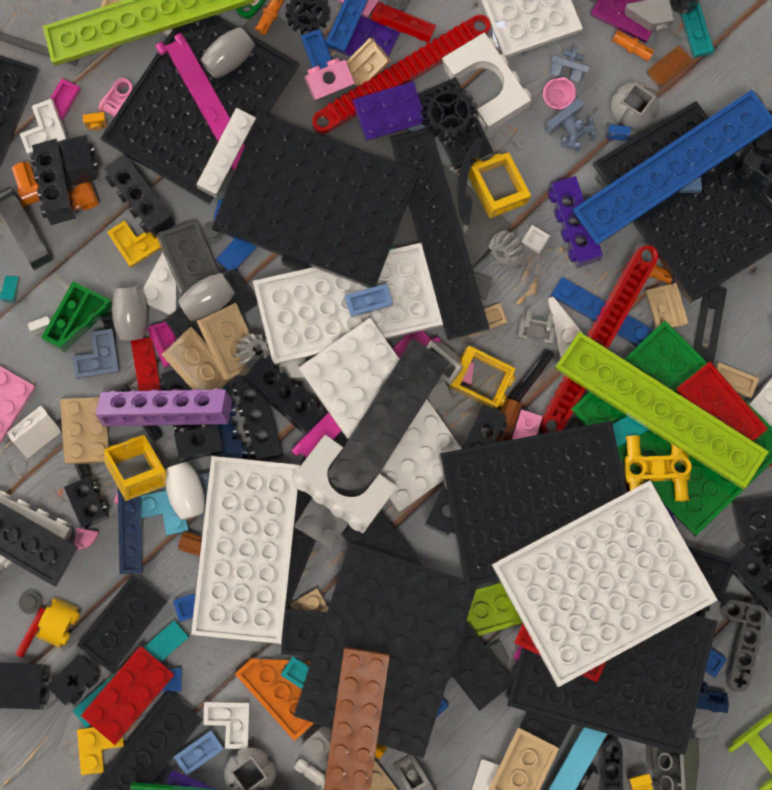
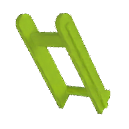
M770 712L732 741L733 743L727 750L731 753L747 742L772 775V752L758 735V732L772 722V712ZM772 777L762 784L758 790L772 789Z

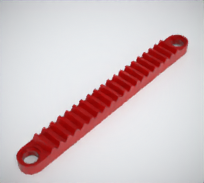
M476 15L465 22L463 21L459 26L456 25L438 39L435 38L431 43H427L425 47H420L418 51H414L410 56L407 55L405 59L399 60L397 64H393L389 69L386 68L382 73L379 72L376 77H371L369 81H365L361 86L358 85L354 90H350L348 94H343L340 99L337 98L333 103L330 102L313 116L312 127L314 131L319 134H327L356 117L353 99L410 83L442 64L443 57L484 32L488 35L491 26L490 20L484 15ZM481 22L486 28L478 31L475 29L474 24ZM320 118H325L329 121V124L326 127H320L317 125V121Z
M646 245L639 247L635 251L631 260L626 264L627 267L623 270L622 276L618 279V283L614 286V290L610 293L609 299L606 300L605 306L601 309V313L597 316L596 322L593 323V328L589 330L587 337L606 349L610 347L658 261L657 249ZM645 250L651 253V259L647 263L642 260L641 256ZM564 375L563 381L559 384V388L555 391V395L551 398L550 404L546 407V411L541 419L539 429L542 434L549 433L546 429V424L550 420H554L556 423L554 431L564 429L573 413L571 409L579 402L585 391L584 387Z

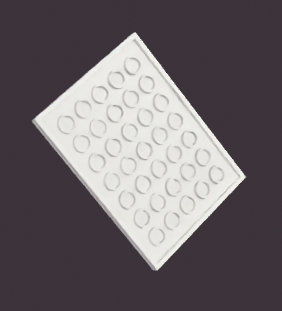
M651 481L642 484L492 564L557 687L717 601Z

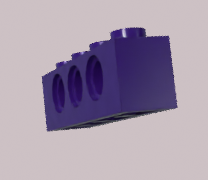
M574 176L552 183L550 191H548V197L551 204H555V218L557 223L562 225L561 235L564 243L568 242L570 248L568 256L571 263L574 262L576 268L601 261L603 253L600 245L597 246L572 212L575 207L584 202L577 177ZM568 199L573 205L567 207L563 205L562 201ZM576 219L579 222V226H571L569 220ZM583 239L586 245L578 246L575 240Z

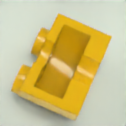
M57 597L53 598L51 606L47 607L38 625L40 630L36 637L61 649L62 645L65 646L69 641L71 634L68 633L70 625H75L80 617L79 607Z

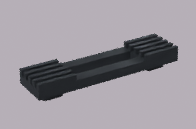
M716 287L702 298L693 348L707 363L711 362L713 365L727 289ZM708 308L715 309L716 313L710 347L706 349L701 347Z

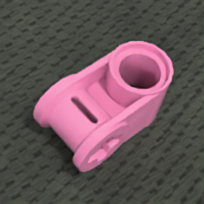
M126 78L118 79L107 95L101 100L98 110L101 112L105 111L114 118L134 88L131 82ZM124 87H128V88H129V91H128L127 93H125V94H121V93H120V90H121L122 88H124Z

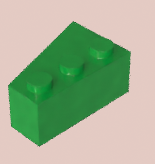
M72 281L41 339L50 346L65 353L101 319V315H106L112 309V301Z

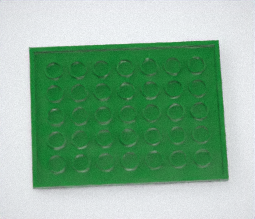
M666 321L658 326L624 359L677 394L676 388L707 364ZM592 392L584 396L571 409L585 425L612 421V424L627 417L626 414ZM746 402L768 428L753 442L769 451L747 485L748 487L772 463V427ZM651 430L639 435L641 455L643 457L670 456L672 454L671 443ZM627 442L617 447L620 461L624 465L626 456H628ZM688 455L691 462L690 481H687L689 501L675 502V488L672 480L651 481L664 506L696 537L743 489ZM675 463V470L679 473H684V465ZM635 464L630 465V471L634 475H639L641 472L640 467Z

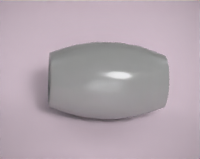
M241 27L226 32L215 40L204 53L201 62L214 78H219L239 67L248 58L255 44L249 35Z
M223 273L208 276L192 285L178 302L189 320L196 321L223 308L236 292Z
M140 286L115 288L112 299V320L119 340L143 339L145 336L147 306Z

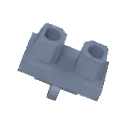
M574 46L573 51L564 49L563 55L570 57V60L553 55L551 60L553 62L551 74L562 77L565 66L572 68L570 80L581 83L585 73H588L589 67L574 62V59L583 61L584 55L577 53V46Z

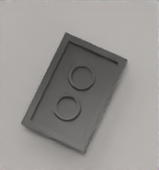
M197 220L157 233V240L180 294H184L192 285L200 280L219 274Z

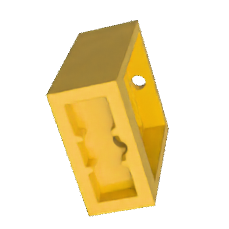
M509 152L495 154L487 161L483 162L480 160L471 165L468 178L489 219L528 204L531 194ZM504 165L517 193L494 201L481 173Z
M467 346L460 358L463 368L451 385L448 384L447 387L492 409L502 406L507 397L504 394L507 386L511 387L516 376L513 373L516 368L471 346ZM473 358L504 373L492 400L460 385Z
M145 435L131 438L128 441L112 445L103 450L105 464L125 501L165 486L166 471ZM143 454L152 470L124 480L115 464Z

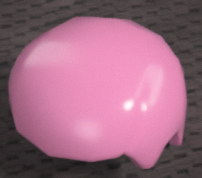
M565 77L550 80L543 89L544 102L553 110L565 109L573 103L576 97V88L573 82Z

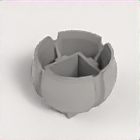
M630 82L621 86L611 101L613 119L618 125L623 124L626 127H631V131H639L650 126L653 123V119L657 117L660 108L655 91L652 88L648 89L646 84L641 82ZM632 92L648 103L642 113L625 103Z
M241 749L238 751L237 756L232 755L226 763L224 770L225 783L232 790H247L235 771L252 759L264 778L248 790H271L276 779L274 762L269 761V755L260 749Z

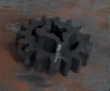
M290 0L291 4H286V10L288 11L285 12V16L289 18L287 20L288 25H293L294 31L300 29L301 35L305 31L310 33L313 30H319V27L326 28L325 21H330V15L328 14L331 13L330 7H327L328 0ZM322 11L321 17L317 20V16Z

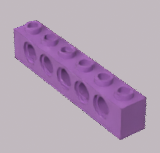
M219 388L213 390L173 389L171 391L132 390L130 392H101L96 416L103 426L228 424L232 400L226 389Z

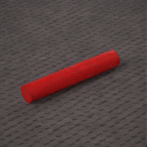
M40 607L15 655L21 658L24 657L39 629L38 625L45 609Z

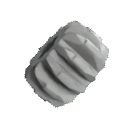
M508 230L500 231L490 240L491 243L488 245L491 250L490 254L495 257V260L499 261L501 266L505 265L509 268L518 264L524 257L526 252L523 248L524 243L520 242V237H516L514 232L510 233Z
M247 334L246 337H241L239 339L240 344L235 346L239 350V353H236L235 356L241 358L238 363L240 365L245 364L246 366L254 355H266L271 359V355L268 353L269 347L266 345L267 339L262 340V334Z

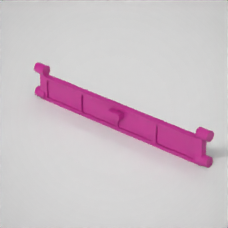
M180 33L174 37L176 41L165 46L163 42L157 43L155 47L160 55L169 54L216 140L219 142L230 118L187 41ZM243 144V146L241 147L238 155L236 156L232 164V168L234 171L243 152L245 144Z
M423 331L407 334L393 348V351L400 358L412 338L425 347L430 341L441 342L438 337L432 340ZM328 413L291 452L296 457L302 454L307 458L324 435L334 440L342 431L330 413Z

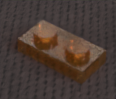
M679 45L652 66L646 74L659 88H662L692 64L693 60Z

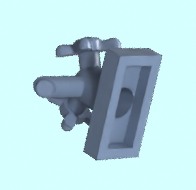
M580 98L554 116L545 126V131L549 135L563 127L570 135V138L564 137L561 146L575 150V152H579L582 143L577 142L579 138L584 134H590V141H594V136L597 134L593 117H589L587 126H583L584 122L575 117L582 111L585 104Z

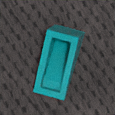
M5 276L0 294L2 302L16 303L19 277Z

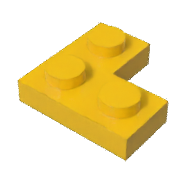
M125 220L107 231L130 268L161 249L157 237L154 239L150 232L147 235L144 232L136 237Z
M95 728L78 729L77 737L81 775L103 773L105 771L103 749L124 747V736L114 745Z

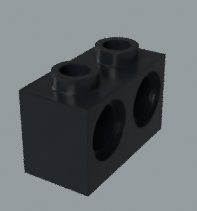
M87 476L64 487L79 524L83 529H87L109 518L107 512L110 510L106 501H101L98 493L101 492V489L96 479L92 481ZM85 486L88 487L89 494L86 497H80V489ZM92 506L98 508V513L95 517L88 516V510Z

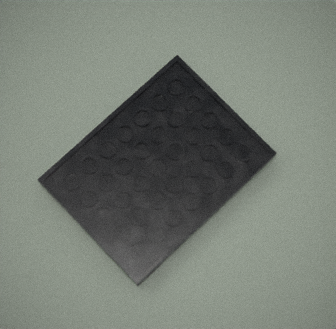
M214 15L173 28L163 44L166 46L175 42L174 37L177 34H182L230 119L236 108L255 118L258 112L268 115L299 67V63L248 34L255 44L248 58L229 74L214 78L202 64L201 58L215 40L226 32L238 27ZM157 52L100 139L102 142L126 154L129 158L209 205L214 197L197 189V182L218 141L169 54L160 55Z
M695 101L593 163V167L608 186L709 117L699 103ZM736 154L701 176L702 191L700 193L677 192L633 222L647 243L657 249L659 260L690 303L772 253V203L765 194L735 174L741 163Z
M258 112L256 121L212 225V230L367 288H373L377 286L420 172Z
M612 421L439 454L465 587L498 581L499 578L492 564L627 493Z
M349 543L294 717L333 729L344 648L349 647L390 654L377 744L424 759L477 585L465 587L464 579Z
M690 615L607 660L597 683L580 675L557 687L542 657L522 648L507 706L685 755L718 621L696 615Z

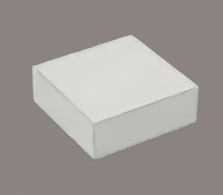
M531 225L521 242L524 243L526 248L539 255L550 235Z
M46 316L28 323L30 332L34 336L43 333L51 319Z

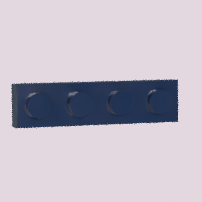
M118 488L119 574H142L141 496L125 501Z

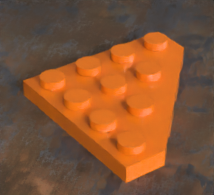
M250 659L235 675L287 734L296 741L314 723L294 717L302 689L281 676L290 660ZM302 661L310 667L311 661Z

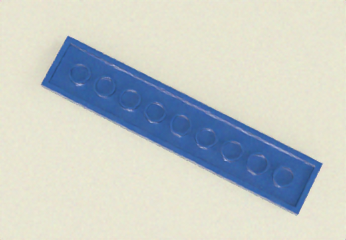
M750 90L575 207L572 212L598 246L772 129V116L754 91Z

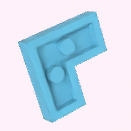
M166 491L141 496L142 519L163 515L167 536L183 533V531L189 532L187 519L181 520L170 504Z

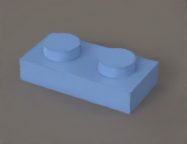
M387 284L351 293L344 297L351 318L393 306Z
M211 730L174 756V758L187 776L224 750V747Z

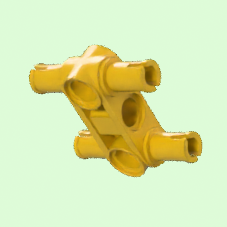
M627 436L628 456L625 459L624 474L627 484H630V491L647 481L672 480L675 488V502L689 501L687 481H690L691 462L689 461L688 454L671 444L672 454L670 456L643 457L640 449V436ZM675 463L684 465V473H679L675 470ZM635 464L639 466L640 474L634 475L630 471V465Z

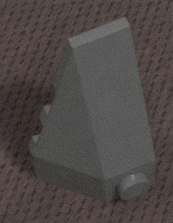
M689 738L685 755L646 745V759L648 767L652 769L655 782H653L655 790H696L700 762L699 738Z

